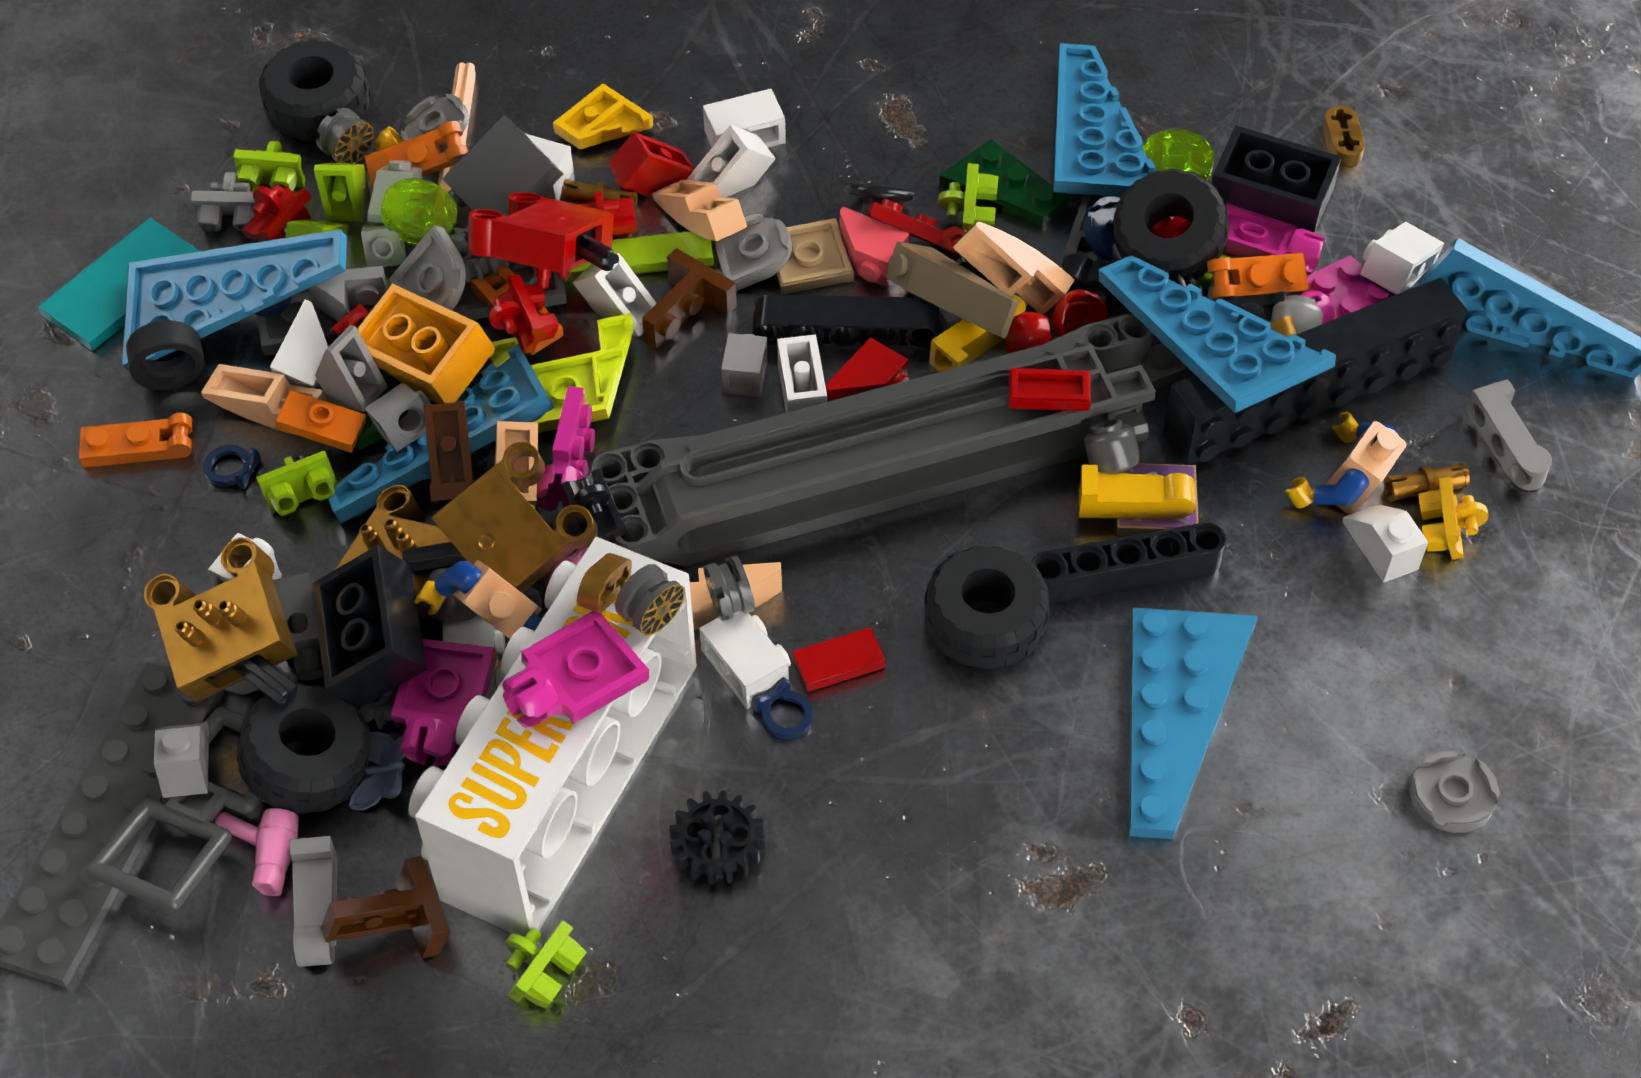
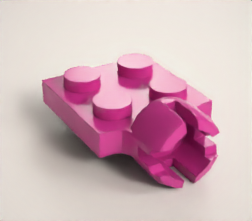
M1228 203L1225 205L1228 215L1229 232L1228 242L1222 254L1243 258L1304 253L1306 275L1314 273L1319 262L1320 252L1324 246L1323 236L1305 229H1297L1295 225Z
M1351 255L1308 275L1309 290L1303 293H1296L1298 296L1309 297L1316 301L1315 306L1323 311L1322 324L1395 295L1362 276L1360 273L1363 266Z
M568 386L552 449L553 464L545 467L544 475L537 483L536 502L544 510L551 513L557 510L559 501L565 502L564 508L570 505L562 483L579 480L587 476L588 462L585 460L586 452H592L594 449L595 429L589 428L592 418V406L586 404L584 388Z
M592 611L522 650L521 660L526 667L524 670L504 680L502 683L504 693L502 695L513 716L521 713L525 714L517 719L518 723L525 728L534 727L551 716L558 714L565 715L574 724L648 681L649 669L601 613Z
M422 639L427 670L399 685L391 712V717L395 722L406 724L400 746L401 751L405 752L406 758L416 763L427 765L430 755L435 757L433 764L435 767L445 766L452 760L456 745V730L463 711L475 696L481 695L487 698L498 657L494 647Z

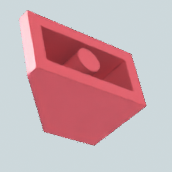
M843 206L840 210V232L854 274L868 282H874L888 288L892 282L885 277L889 260L893 255L897 241L909 243V233Z

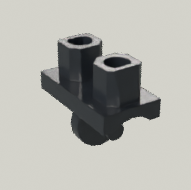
M600 468L592 471L582 479L562 483L570 505L583 506L592 515L597 524L596 537L614 544L615 537L627 533ZM576 518L582 533H584L587 528V521L582 518Z

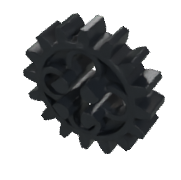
M721 790L718 799H712L708 791L703 792V802L699 804L692 798H689L687 800L688 812L677 810L675 812L676 824L670 825L669 828L670 839H672L670 842L671 853L674 856H678V867L682 870L691 866V878L694 880L698 879L702 873L707 874L708 882L711 885L714 884L718 875H723L727 883H732V872L738 871L743 876L748 875L747 862L758 864L760 862L759 850L765 849V835L762 834L764 833V821L762 818H757L756 806L753 804L743 808V796L740 794L733 801L727 800L726 790ZM723 815V832L719 836L721 857L712 860V842H714L716 837L714 817ZM693 832H698V837L696 838L689 835ZM738 836L746 838L742 842H736V837Z

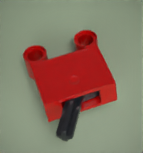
M516 192L508 195L507 217L499 211L490 209H478L469 212L468 252L476 256L494 257L536 267L537 285L540 284L542 289L549 287L551 271L558 272L559 278L567 279L570 276V270L587 261L604 271L613 270L614 264L619 263V255L615 254L612 249L613 212L549 199L529 192Z

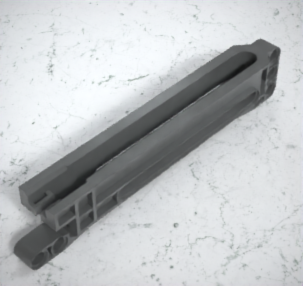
M1130 313L1085 325L1040 346L712 433L650 440L604 452L593 460L591 470L601 469L627 530V533L614 538V544L658 562L686 567L1086 457L1083 440L1086 434L1091 431V425L1099 421L1114 418L1121 419L1123 424H1128L1135 430L1137 442L1147 440L1149 430L1141 412L1142 403L1154 400L1156 391L1142 365L1106 373L1144 362L1150 352L1153 333L1136 316ZM1010 368L1090 371V411L1009 408Z

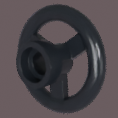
M846 183L843 186V191L846 194L864 197L863 215H867L872 202L881 204L883 198L902 202H913L916 199L915 192L905 189L858 183Z

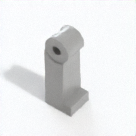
M1506 379L1474 389L1466 413L1507 476L1510 477L1517 487L1523 490L1531 491L1542 487L1551 468L1552 457L1545 448L1536 444L1512 406L1511 402L1515 389L1510 381Z
M331 836L290 839V857L293 869V946L297 966L307 967L333 964L337 941L326 943L321 925L330 902L337 901L338 856Z

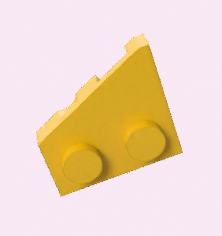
M601 84L553 122L554 133L578 149H584L631 135L633 131L637 133L648 130L654 126L651 114L605 84Z

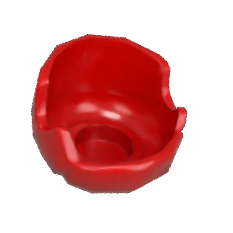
M1076 289L1067 293L1057 302L1052 314L1054 332L1058 337H1061L1085 325L1107 320L1109 318L1107 304L1097 293Z

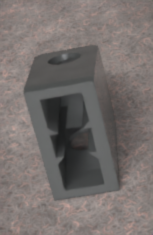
M309 572L275 579L273 582L297 652L296 656L286 660L288 667L296 668L297 678L301 681L317 679L322 676L323 671L311 576Z

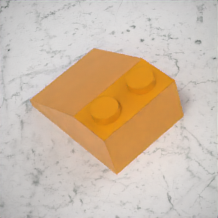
M393 283L357 329L379 368L400 382H404L415 392L421 390L428 399L438 404L456 402L496 349L478 322Z

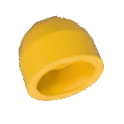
M388 126L377 136L375 147L379 151L403 141L401 136L392 127Z

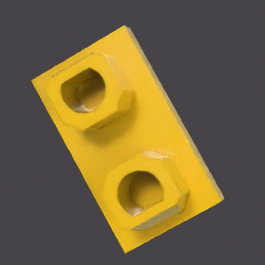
M1451 476L1439 478L1440 489L1418 494L1423 520L1443 517L1444 522L1422 525L1423 535L1428 541L1426 551L1449 550L1452 560L1464 558L1461 528H1465L1468 535L1477 534L1478 527L1485 524L1488 520V509L1484 504L1475 502L1474 497L1471 495L1464 496L1462 503L1458 505L1457 497L1453 492Z

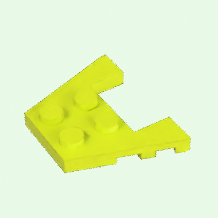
M631 313L597 320L600 351L531 365L554 407L539 420L529 422L538 423V433L558 429L568 386L584 388L586 404L592 406L591 422L610 418L634 331ZM516 337L492 342L496 349L489 358L493 360V365L496 368L510 358L508 350L518 343Z

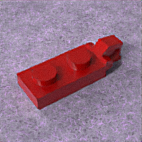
M885 198L882 199L881 204L877 202L871 203L867 212L868 217L962 256L953 248L967 233L959 227L952 226L945 230H940L936 228L937 220L917 213L914 219L901 213L902 205Z

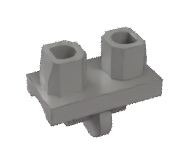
M226 172L223 182H212L211 191L192 190L191 202L197 209L198 224L203 231L221 230L222 216L227 215L234 216L233 227L235 230L242 232L241 229L255 216L252 209L257 204L253 199V192H250V184L237 183L235 172Z

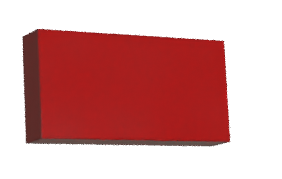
M1010 368L1009 408L1090 411V371Z
M871 627L793 651V661L807 692L886 668V659Z

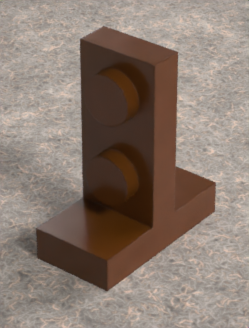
M676 248L667 256L669 282L675 286L642 317L644 342L657 349L666 339L672 338L677 333L680 325L690 315L697 314L703 303L728 316L737 307L736 282Z
M464 401L423 405L432 485H429L431 502L437 505L450 503L474 483L466 403Z
M422 856L405 859L395 883L397 889H389L378 895L361 898L346 896L335 902H330L321 925L325 942L412 928L422 958L439 955L450 929Z

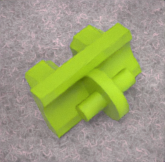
M269 141L266 150H235L233 159L237 169V183H249L250 192H254L260 184L270 185L271 189L275 185H279L280 187H287L294 191L295 187L304 188L306 176L302 172L301 156L290 152H282V146L279 141Z
M968 163L965 193L960 191V183L951 182L949 190L943 191L938 195L937 204L940 208L947 210L948 219L956 220L958 212L964 211L962 226L965 232H968L977 222L992 227L995 225L996 208L976 206V199L997 200L998 176L978 173L979 164Z
M325 450L296 462L293 461L291 456L284 458L285 466L256 477L271 514L278 512L281 516L296 511L299 506L298 503L313 497L322 501L334 496V486L338 484Z
M562 920L541 950L535 946L542 937V933L537 929L531 928L525 937L514 933L510 934L505 941V945L512 955L505 965L514 972L519 969L523 962L529 964V966L507 996L517 1003L525 997L530 1002L544 1009L548 1007L562 987V985L543 972L549 961L570 975L587 953L574 939L568 936L573 927Z

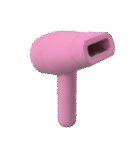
M270 808L264 811L259 827H256L227 812L219 813L215 818L216 825L228 829L233 836L256 846V868L254 870L252 886L262 895L280 896L285 875L291 861L289 840L298 838L299 816L287 809Z

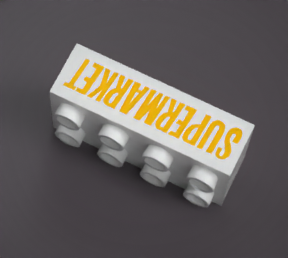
M598 537L594 538L578 565L569 561H563L556 568L545 593L544 603L545 607L549 610L535 631L526 627H520L513 634L506 646L501 662V673L505 678L491 699L477 695L468 703L461 715L456 730V743L460 745L459 749L445 771L432 766L422 774L409 802V815L416 819L423 842L421 855L423 859L429 862L439 900L523 937L527 935L531 928L540 931L697 667L689 574ZM610 552L630 559L632 562L630 577L640 568L648 564H656L667 573L669 581H677L685 588V597L677 614L669 624L653 635H643L633 627L632 621H626L615 610L616 600L601 612L604 618L648 667V681L574 724L565 715L558 714L551 716L534 727L525 728L517 721V719L525 714L521 713L513 716L510 713L502 695L504 693L502 683L504 680L525 669L526 666L521 660V651L592 612V610L577 605V593L586 571L605 554Z

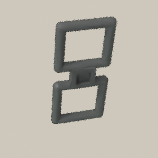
M224 707L216 708L205 721L209 724V743L223 726L239 732L243 718L245 719L246 716ZM292 741L284 746L288 750L299 754L303 748V742ZM209 780L208 793L171 797L166 804L151 797H145L140 800L87 865V875L165 910L176 911L231 842V832L228 829L213 824V820L224 806L246 815L251 814L262 802V799H258L250 791V788L243 795ZM149 817L208 841L170 891L111 866Z

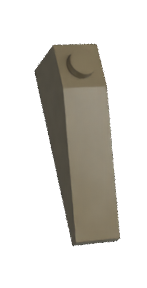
M897 241L893 255L889 260L885 277L895 284L999 337H1007L1019 301L933 247Z

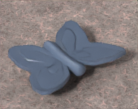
M370 732L371 748L369 761L377 766H368L366 768L365 774L369 778L363 780L352 793L349 806L353 811L366 810L376 805L382 797L392 799L400 794L402 773L405 768V764L402 762L405 752L401 751L400 747L403 735L394 740L391 735L384 732Z

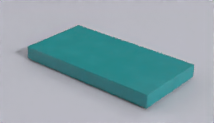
M149 218L40 304L38 309L43 317L85 347L94 351L125 325L129 262L199 252V250L152 218Z

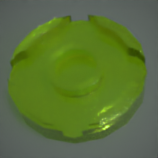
M1185 129L1159 131L1149 137L1143 146L1147 159L1151 158L1155 165V171L1181 169L1201 175L1205 180L1212 173L1214 151L1208 141L1194 132Z
M412 178L402 179L388 188L383 196L380 214L384 225L390 232L393 229L396 233L400 234L399 239L418 245L433 225L443 227L447 234H451L457 220V207L453 198L444 188L431 181Z

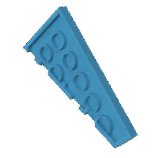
M1060 43L1053 192L1121 197L1136 180L1155 172V165L1151 158L1147 159L1142 149L1143 141L1126 107L1122 108L1119 102V93L1116 87L1111 86L1107 78L1108 71L1096 47L1092 45Z
M341 230L129 262L122 366L130 372L126 353V343L130 335L138 328L151 322L164 320L183 322L193 327L201 339L346 271L347 236ZM161 350L149 355L146 359L154 361L175 350Z
M1459 238L1447 248L1410 288H1415L1441 277L1467 308L1463 324H1466L1470 332L1528 348L1529 343L1550 348L1549 354L1563 358L1564 354L1568 353L1586 358L1589 366L1631 378H1636L1641 373V337Z
M1132 255L1099 269V282L1234 413L1335 367L1336 354L1325 349L1319 353L1305 346V339L1295 334L1286 337L1270 329V322L1221 298L1214 302L1202 296V289L1192 284L1186 287L1169 280V273Z
M518 343L508 350L510 355L508 360L498 368L490 364L481 371L482 378L480 382L471 389L466 388L456 401H464L466 403L471 455L476 450L496 441L497 421L534 422L554 408ZM426 433L398 452L388 444L385 446L387 452L375 464L363 463L334 486L335 494L328 499L334 514L341 524L351 518H358L364 515L368 509L376 505L378 496L388 487L403 485L408 488L421 480L431 478Z
M1133 608L1131 616L1129 836L1173 839L1258 616Z

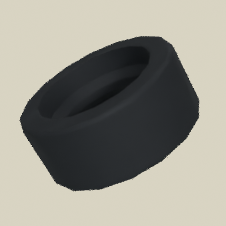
M172 320L151 322L132 333L126 343L130 375L137 384L148 389L163 391L190 384L200 376L205 366L200 336L193 327L183 322ZM174 349L185 352L180 357L169 361L157 362L146 359L149 355L161 350Z

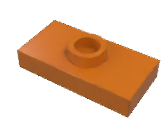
M290 390L276 419V428L352 453L365 425L366 414Z

